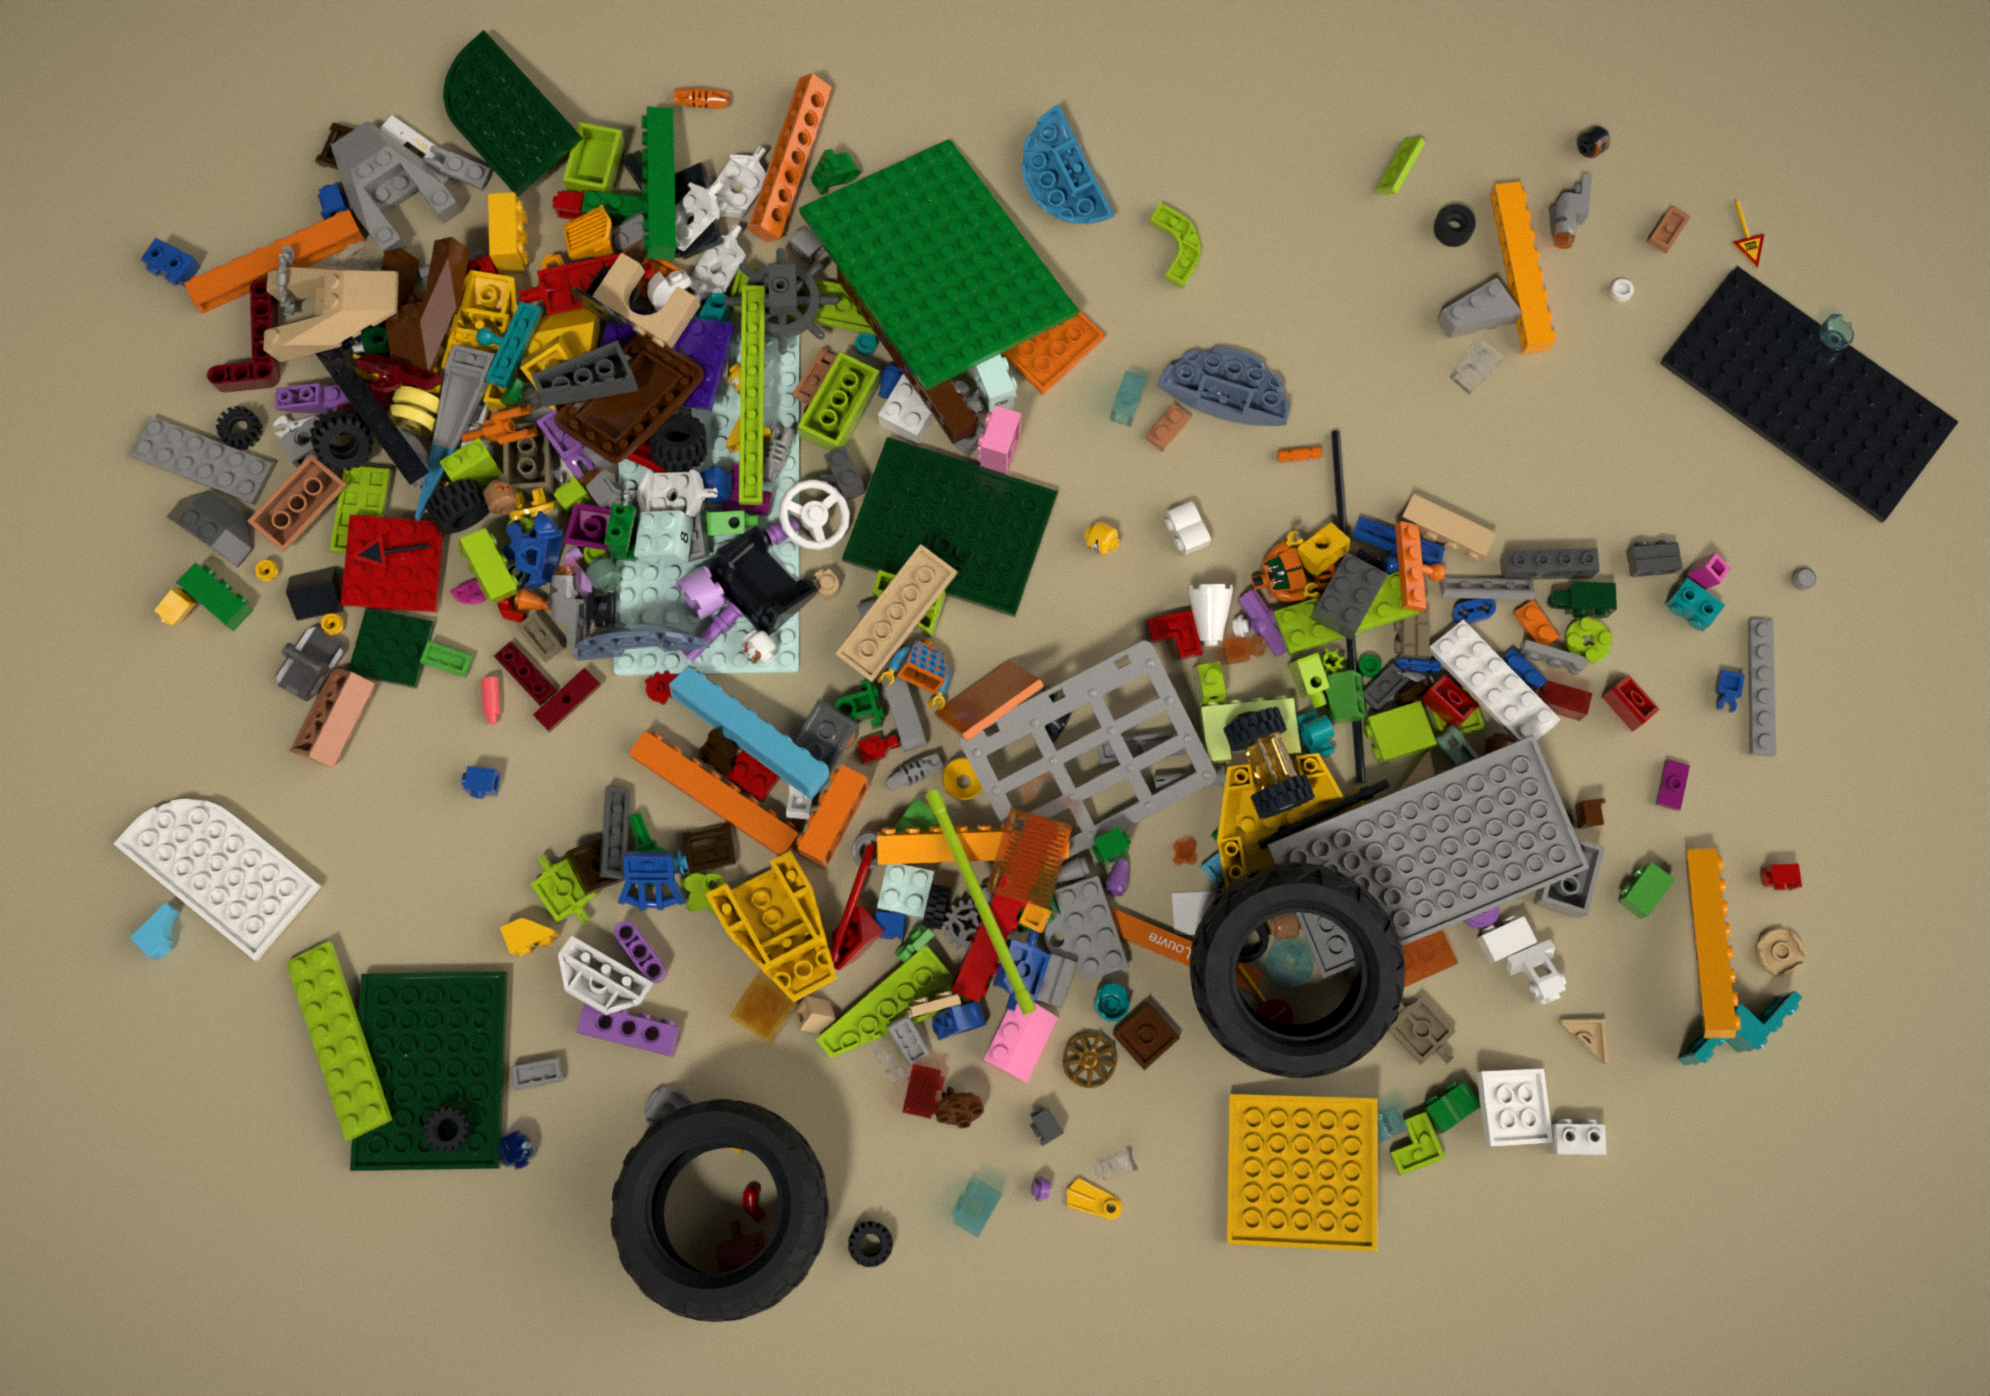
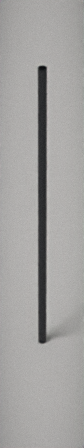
M1332 431L1338 529L1348 536L1340 431ZM1354 635L1352 640L1346 638L1348 671L1353 670L1358 673ZM1361 720L1352 722L1356 783H1365Z

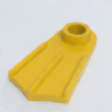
M1079 1177L1066 1189L1067 1207L1106 1219H1115L1121 1214L1122 1205L1117 1198ZM1109 1203L1115 1205V1211L1112 1213L1106 1210V1206Z

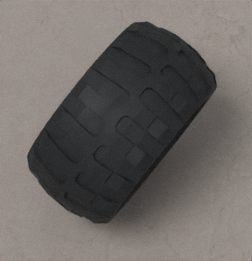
M712 1099L711 1101L685 1105L675 1110L674 1113L651 1125L639 1142L630 1149L623 1161L624 1165L619 1179L614 1184L611 1232L613 1239H615L623 1268L647 1298L681 1317L698 1321L724 1322L741 1320L770 1309L781 1302L784 1297L802 1283L823 1247L827 1219L829 1218V1199L825 1183L826 1179L821 1164L807 1140L789 1122L757 1104L731 1099ZM720 1148L746 1150L753 1153L763 1162L774 1180L778 1194L776 1225L768 1243L750 1262L729 1272L708 1274L697 1270L685 1262L672 1246L667 1235L664 1219L667 1194L677 1174L697 1156Z

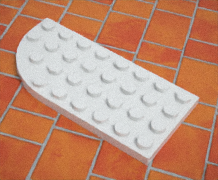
M177 799L157 808L153 807L139 816L114 843L117 848L255 961L262 957L322 887L234 814L209 801Z

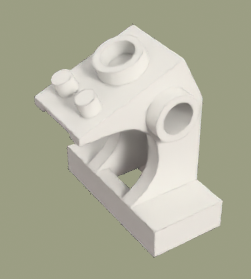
M1551 939L1507 957L1506 969L1510 976L1519 972H1524L1532 983L1529 984V990L1535 998L1534 1002L1540 1001L1542 1005L1561 998L1559 993L1566 990L1564 986L1566 985L1565 977L1561 972H1557L1550 961L1554 956L1555 950ZM1541 965L1548 975L1539 978L1533 968Z

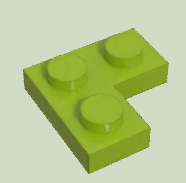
M1427 1112L1402 1121L1411 1144L1390 1152L1399 1176L1445 1159Z

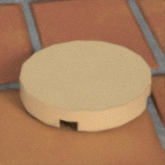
M1777 928L1767 931L1759 937L1755 945V955L1758 964L1764 971L1774 976L1783 977L1795 973L1802 967L1805 948L1795 933Z

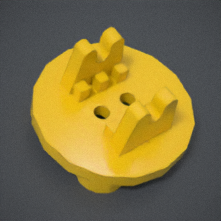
M542 488L532 490L534 501L530 505L528 501L525 502L522 491L516 492L517 504L514 510L509 513L511 521L525 518L524 516L528 515L535 517L539 510L545 514V512L555 510L554 501H546Z

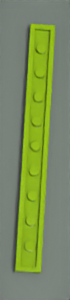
M742 285L740 505H763L765 286Z

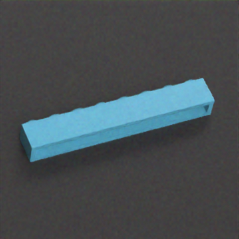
M688 666L669 684L671 697L714 729L720 728L725 737L733 740L737 746L810 800L830 781L829 768L823 761L814 759L804 747L799 748L789 736L780 734L770 722L761 720L752 709H746L736 697L724 693L718 684L709 682L700 671H694Z

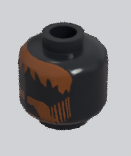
M1597 125L1581 133L1577 139L1579 152L1590 159L1599 156L1610 145L1609 132Z

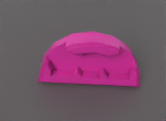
M477 579L450 590L451 595L463 604L474 605L487 600L477 584Z

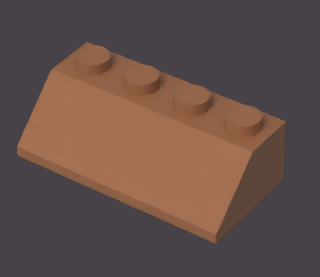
M311 454L247 522L284 553L341 493L347 484Z
M332 668L290 752L323 766L333 768L339 762L342 755L341 751L345 743L350 740L352 729L355 723L360 720L362 709L366 701L371 698L373 694L372 689L375 684L351 671Z

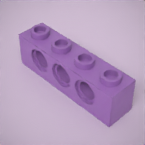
M584 1004L577 1033L674 1057L681 1029L675 1026V1021L662 1019L660 1023L652 1021L653 1016L643 1013H639L638 1017L629 1015L630 1010L627 1009L605 1015L588 1004ZM610 1016L612 1018L611 1026L603 1029L601 1026L602 1019ZM628 1022H634L635 1031L630 1035H626L624 1032L625 1025ZM651 1028H657L659 1031L658 1037L650 1041L647 1037L648 1031Z

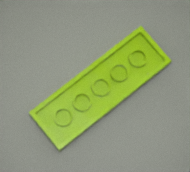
M1399 572L1387 575L1355 635L1419 614L1418 611L1402 608ZM1321 597L1273 612L1275 622L1289 656L1346 638L1310 619Z

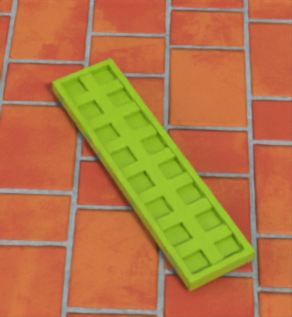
M327 941L286 961L345 1141L355 1139L392 1121L393 1119L333 943Z

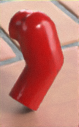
M510 597L498 602L499 611L504 619L521 623L527 618L526 613L515 610Z

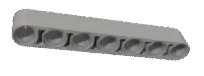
M877 599L857 605L861 620ZM887 664L886 667L882 670V672L879 674V676H880L881 674H883L884 672H887V671H888V669H889V668H887L888 664ZM895 672L893 674L894 682L886 688V685L889 683L888 678L883 677L881 683L903 750L908 752L927 746L907 682L897 677Z

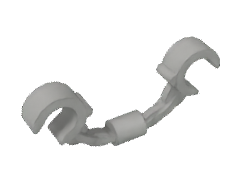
M282 246L284 254H279V270L276 274L281 298L280 307H285L283 315H294L295 301L292 295H286L284 292L286 286L284 267L292 266L294 252L291 246Z

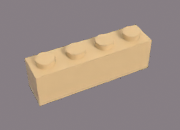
M1416 494L1412 495L1400 519L1402 522L1418 525L1419 533L1425 540L1437 542L1450 552H1458L1471 562H1482L1496 536V532Z

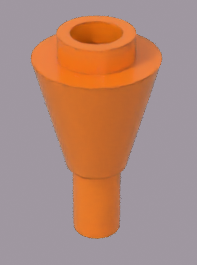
M523 588L522 592L517 591L514 604L518 605V610L545 609L552 611L547 607L548 601L544 600V598L526 588Z

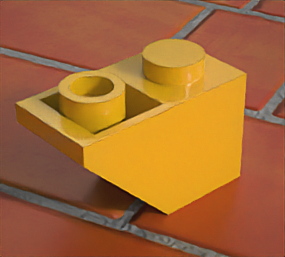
M519 918L500 927L509 953L513 956L518 955V957L529 955L532 953L531 949L535 947H547L555 942L554 939L559 937L558 932L525 918Z

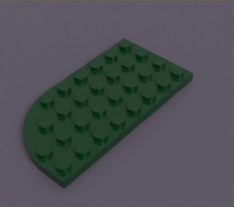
M485 30L471 40L452 62L443 90L446 113L458 131L512 192H515L517 197L583 139Z

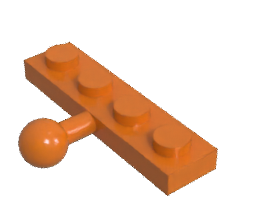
M1400 521L1395 524L1402 608L1422 612L1427 609L1423 574L1428 575L1430 580L1438 582L1445 577L1446 570L1443 565L1438 563L1430 566L1422 564L1419 526Z

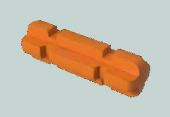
M1311 446L1310 449L1301 447L1291 448L1289 451L1286 449L1277 451V459L1280 463L1288 462V460L1294 462L1309 460V458H1312V460L1320 459L1322 455L1319 446Z

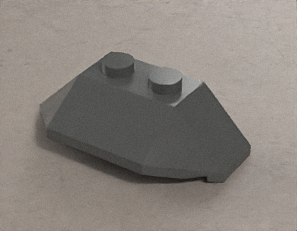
M211 491L181 499L167 516L168 519L238 568L253 551L247 516Z

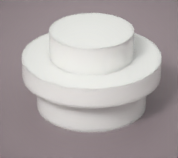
M1243 615L1233 619V630L1236 637L1246 638L1247 633L1250 632L1249 621L1244 619Z

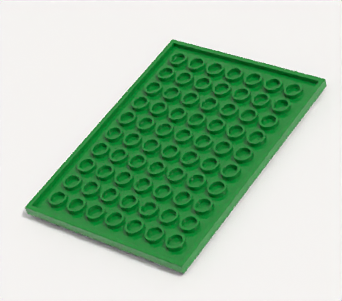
M950 139L799 208L802 218L925 391L1079 314V309Z

